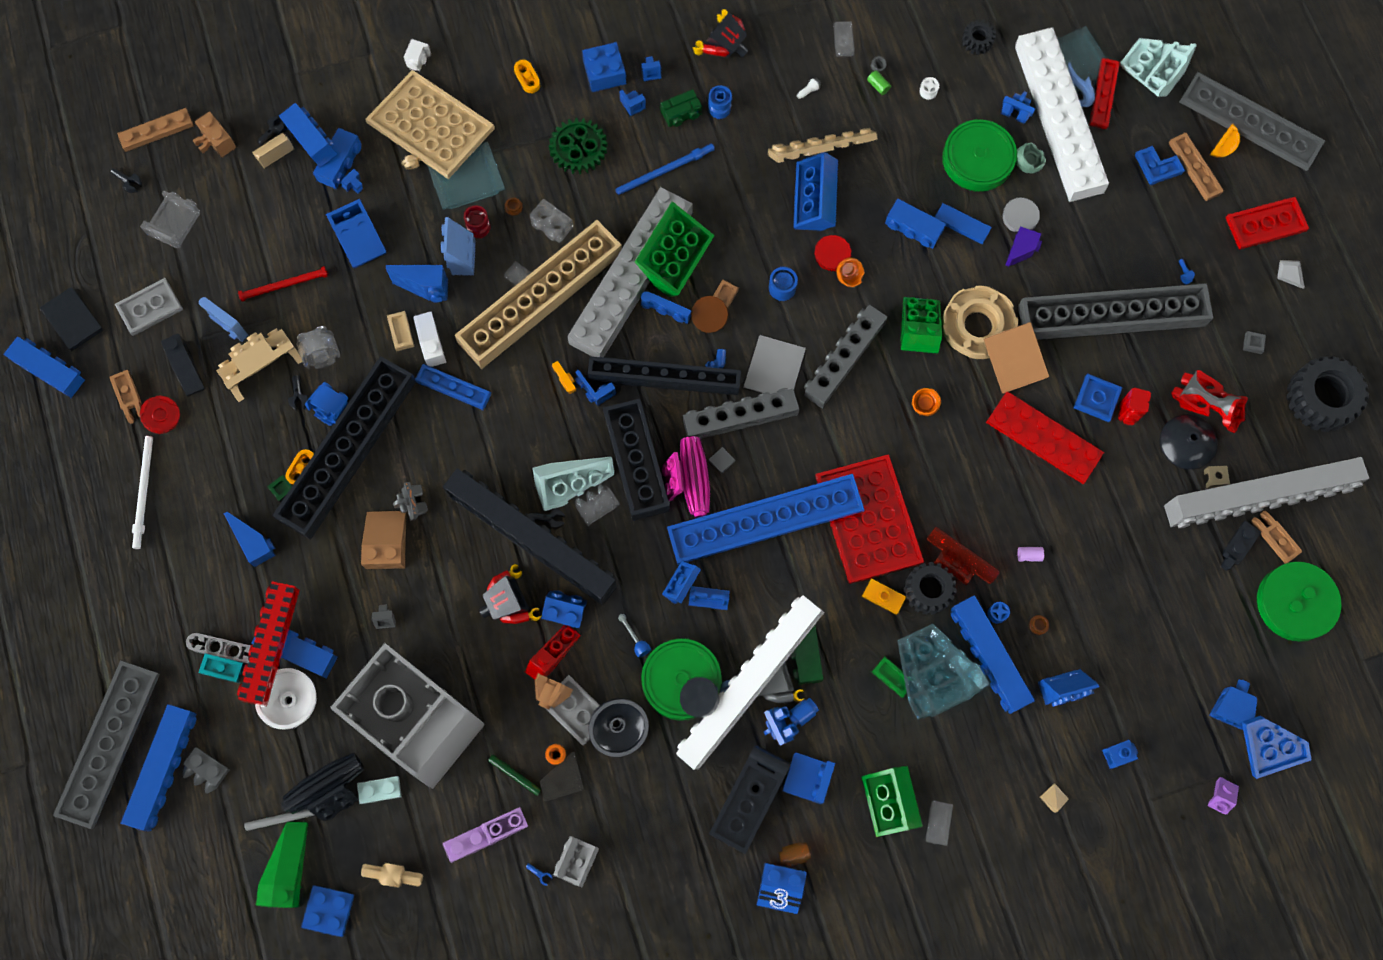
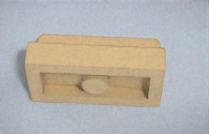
M281 133L253 151V154L263 168H266L294 150V147L289 138Z

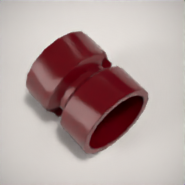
M475 205L465 211L464 221L467 230L473 233L475 238L485 237L491 229L486 210L481 206Z

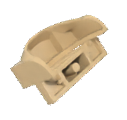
M276 328L267 334L268 338H265L262 333L250 335L246 338L248 341L243 345L238 343L230 348L232 351L229 353L232 358L231 362L226 360L218 365L220 369L216 371L238 402L245 399L239 390V382L268 366L284 353L288 352L298 364L304 361L282 329L278 331Z

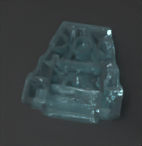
M934 624L898 640L908 703L918 720L929 716L934 717L971 699L973 695L990 685L981 668L976 663H972L962 650L959 651L951 643V640Z

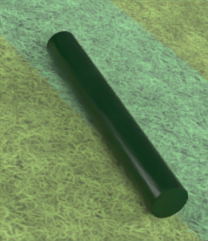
M492 755L489 758L488 762L536 796L540 794L541 788L496 756Z

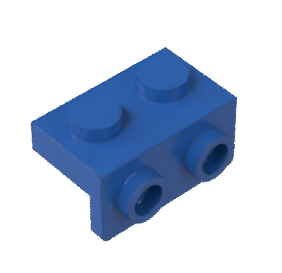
M558 590L549 591L545 598L541 619L580 628L587 600L578 595H565Z

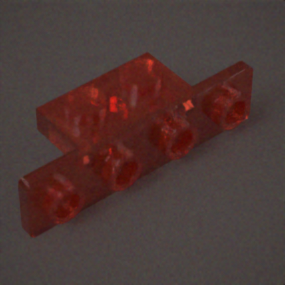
M937 527L933 529L927 538L929 542L942 550L934 563L942 564L941 567L943 569L947 567L949 569L947 572L952 573L954 577L966 585L974 574L991 584L1000 573L995 567Z

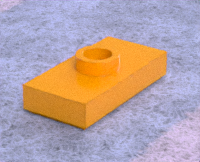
M873 579L870 580L862 595L865 599L896 615L906 596Z

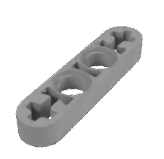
M199 633L190 634L186 639V646L194 652L206 653L244 664L249 662L250 657L245 656L244 651L249 653L250 645ZM198 638L199 641L206 644L205 647L202 645L195 646L192 644V641ZM213 642L220 643V649L217 652H212L210 649ZM233 646H238V655L231 657L229 650Z

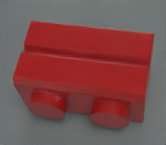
M1132 388L1121 400V410L1118 414L1119 421H1123L1127 425L1137 423L1148 412V402L1151 397L1150 391Z

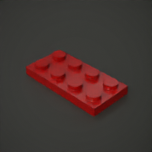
M1296 197L1232 213L1226 217L1239 250L1303 233L1309 229Z

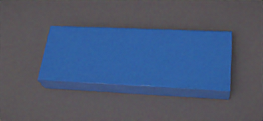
M942 203L935 216L936 219L946 223V227L980 244H983L991 230L990 226Z

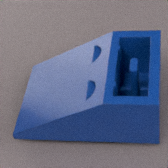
M360 199L326 214L353 269L387 253Z
M1081 669L1038 682L1045 705L1052 704L1053 707L1062 705L1070 700L1073 702L1094 694L1093 690L1099 687L1098 683Z

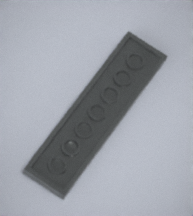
M1197 72L1180 100V103L1226 128H1229L1233 123L1238 128L1239 135L1305 171L1310 168L1325 142L1322 138Z
M120 661L53 816L89 829H94L160 674Z

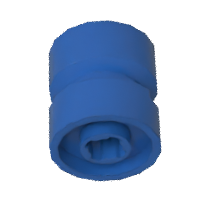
M715 86L709 92L708 111L711 116L717 119L727 117L731 112L732 93L725 86Z

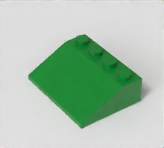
M671 202L636 258L635 263L662 293L668 297L677 296L715 235L677 204Z

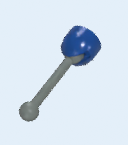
M620 614L618 617L619 621L624 623L636 642L634 647L635 654L638 658L645 656L652 649L647 642L638 640L626 621V616Z

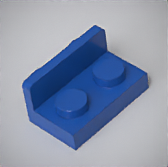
M681 561L662 595L674 604H677V602L682 603L701 569Z

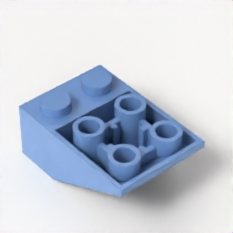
M445 217V224H442L444 242H441V253H444V261H447V268H450L452 275H474V235L452 219Z

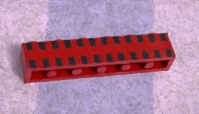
M273 581L271 586H268L266 590V603L260 611V624L256 626L254 632L256 637L254 645L252 644L249 649L250 659L243 670V683L238 687V700L267 707L300 592L296 586Z

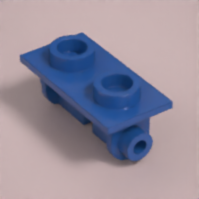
M691 586L689 606L727 610L730 591Z

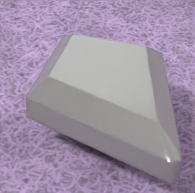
M1280 260L1277 279L1300 288H1305L1300 261Z

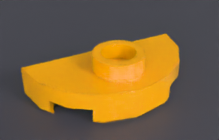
M1233 123L1210 155L1226 157L1237 149L1240 139L1238 128Z
M558 361L553 363L552 367L559 376V381L565 390L570 394L575 392L576 388L573 385L574 379L569 372L566 374Z

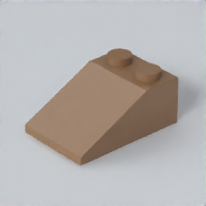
M401 511L367 512L362 540L361 565L365 569L405 568L406 513H401Z

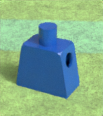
M1238 680L1236 688H1225L1209 716L1243 730L1242 721L1254 718L1256 713L1257 697L1248 694L1250 683Z

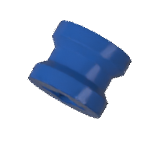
M1003 602L994 603L987 612L989 620L995 624L1004 622L1010 615L1008 605Z

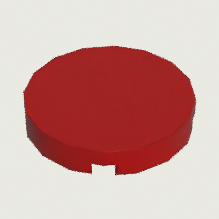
M829 235L818 241L814 257L821 268L827 271H836L841 261L851 257V248L848 242L840 236Z
M160 395L149 398L143 403L140 410V418L144 427L149 431L158 434L168 433L179 423L180 411L175 401Z

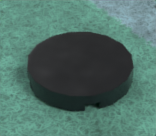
M695 677L688 680L680 692L682 709L688 715L696 718L711 715L717 709L720 700L717 686L711 680L704 677Z

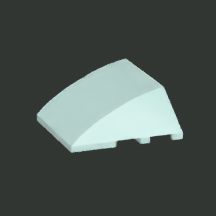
M1139 38L1121 61L1120 66L1158 97L1167 96L1185 73L1195 51L1196 44L1185 46L1179 45V42L1166 44L1162 43L1161 40Z

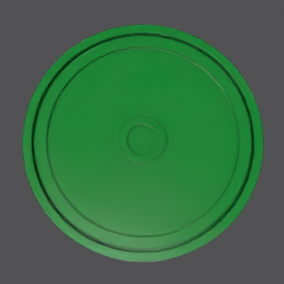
M970 120L957 126L948 136L943 149V165L949 177L959 186L972 191H989L999 187L1009 178L1017 160V148L1012 136L1002 126L987 120Z
M1290 562L1272 570L1264 577L1257 592V606L1263 621L1274 633L1291 641H1309L1326 634L1335 626L1341 613V596L1335 582L1325 571L1309 563Z
M689 639L667 641L656 647L644 663L641 678L644 695L650 706L666 718L673 720L694 719L696 717L688 715L682 709L680 703L682 687L690 679L704 677L711 680L717 686L719 693L722 680L720 666L713 653L701 643Z

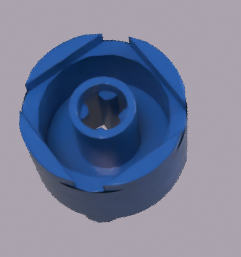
M323 382L306 401L305 406L309 411L313 409L316 412L314 416L319 420L332 426L348 405L347 400L349 398L342 392L337 393L328 383Z

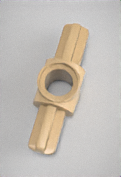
M389 863L383 864L382 867L364 864L361 870L363 877L379 879V883L382 885L399 887L402 884L420 886L423 880L422 874L405 871L403 866Z

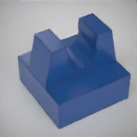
M652 56L645 57L646 63L642 64L643 80L661 79L659 61L654 62Z
M355 169L341 180L342 187L347 192L351 188L357 193L363 189L360 175Z

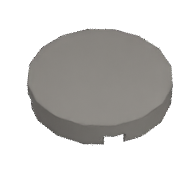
M1026 198L1011 200L1003 211V221L1013 232H1018L1020 226L1032 230L1040 219L1038 207Z

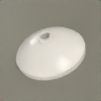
M290 668L279 669L276 673L268 705L266 707L255 704L257 713L271 727L277 729L295 728L304 723L314 711L317 700L316 689L311 679L303 672ZM292 697V702L287 704V698Z

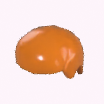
M856 258L844 259L839 263L836 270L838 280L847 287L860 285L862 283V276L865 273L862 263Z
M923 388L913 395L912 406L919 415L931 416L939 410L941 398L934 389Z

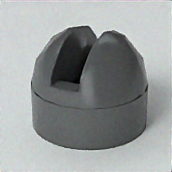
M876 57L871 62V69L873 71L881 72L886 67V61L882 57Z

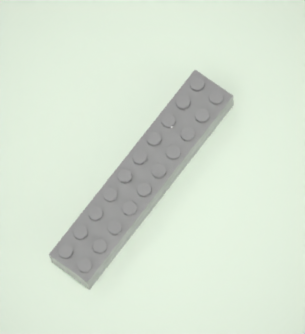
M660 187L570 331L568 341L571 346L592 357L604 358L639 301L641 294L650 283V280L636 265V258L670 203L674 202L691 216V202Z
M1362 457L1178 495L1165 504L1164 507L1170 527L1178 526V529L1188 527L1190 523L1194 522L1200 525L1207 523L1208 519L1222 520L1233 514V517L1244 515L1246 511L1250 510L1252 513L1262 511L1265 507L1270 509L1281 507L1283 503L1294 505L1302 499L1312 501L1318 499V496L1321 495L1327 498L1336 495V492L1340 491L1343 494L1354 491V488L1363 486V482L1367 481L1369 476Z

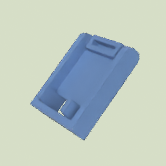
M203 297L199 300V305L207 311L209 317L229 332L231 338L234 340L238 338L242 342L245 340L248 334L237 320L207 298Z

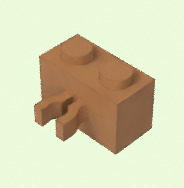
M211 112L195 121L203 136L195 138L193 142L196 146L203 143L202 146L198 147L202 154L211 145L221 157L237 148L231 137Z

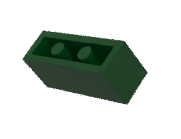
M815 625L790 655L791 661H795V668L792 670L793 678L798 681V685L823 681Z

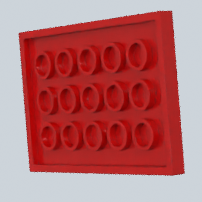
M889 454L815 474L817 484L853 474L860 494L864 512L829 521L849 584L924 563Z

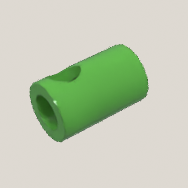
M877 70L872 72L867 79L881 95L887 93L891 88V85Z

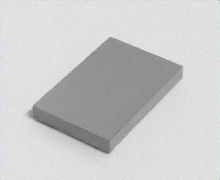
M166 278L115 304L132 336L183 310Z
M568 675L560 684L573 689L570 697L555 708L550 707L549 710H546L584 746L590 740L588 733L590 718L600 705Z

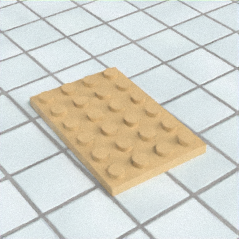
M413 70L366 118V122L418 157L447 179L456 172L495 129L494 124Z

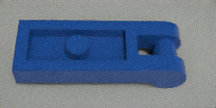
M647 291L641 294L643 308L656 309L661 315L667 314L672 316L677 322L688 324L691 318V310Z

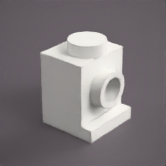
M411 39L404 55L407 67L415 71L421 70L422 65L427 61V56L430 57L431 55L429 45Z

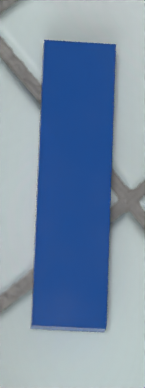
M425 364L422 365L415 378L416 383L481 410L485 409L491 396L490 391Z

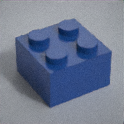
M617 42L582 50L583 62L592 92L626 84V73Z

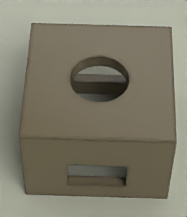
M1210 466L1204 470V475L1208 473L1209 476L1206 488L1230 485L1227 466ZM1217 472L1222 474L1221 479L1216 478L1215 474Z

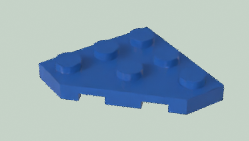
M1262 716L1242 721L1252 776L1256 779L1312 760L1309 743L1301 737Z

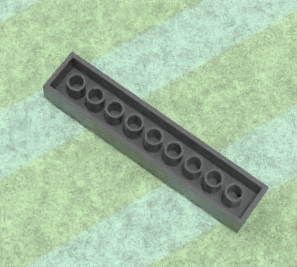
M1207 284L1022 298L1018 305L1020 325L1031 322L1037 340L1206 327L1213 319Z

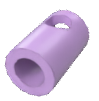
M1019 547L1017 552L1018 561H1043V547Z

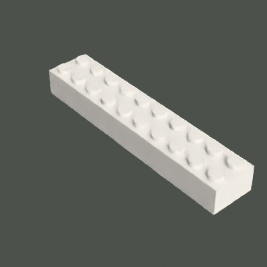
M1049 28L1019 36L1015 49L1069 202L1103 194L1109 182L1054 29Z

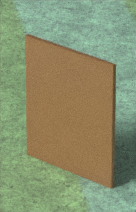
M1031 322L983 339L1002 394L1049 377Z

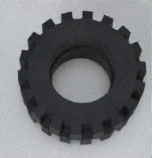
M929 562L927 565L923 563L919 567L917 566L910 573L904 587L905 599L910 601V607L914 606L917 612L923 611L922 614L927 615L931 613L932 615L943 611L953 601L954 594L956 593V588H954L956 580H952L954 576L952 573L949 574L947 572L949 570L947 567L943 569L941 568L942 564L937 563L933 565V562ZM923 579L934 580L940 587V596L938 598H928L923 595L920 590V581Z

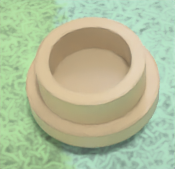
M408 155L402 161V165L407 170L420 166V159L415 157V155Z

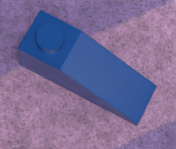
M229 512L224 513L251 565L256 567L276 556L273 551L275 546L270 538L266 539Z

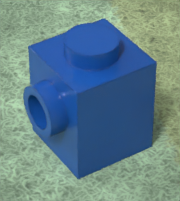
M1130 740L1102 750L1110 769L1138 759L1137 748Z

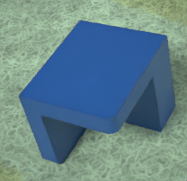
M623 90L619 91L620 101L630 116L646 109V99L642 94L638 95L636 91H633L626 95Z

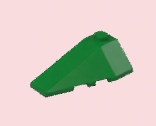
M286 822L259 882L257 906L298 908L308 823Z

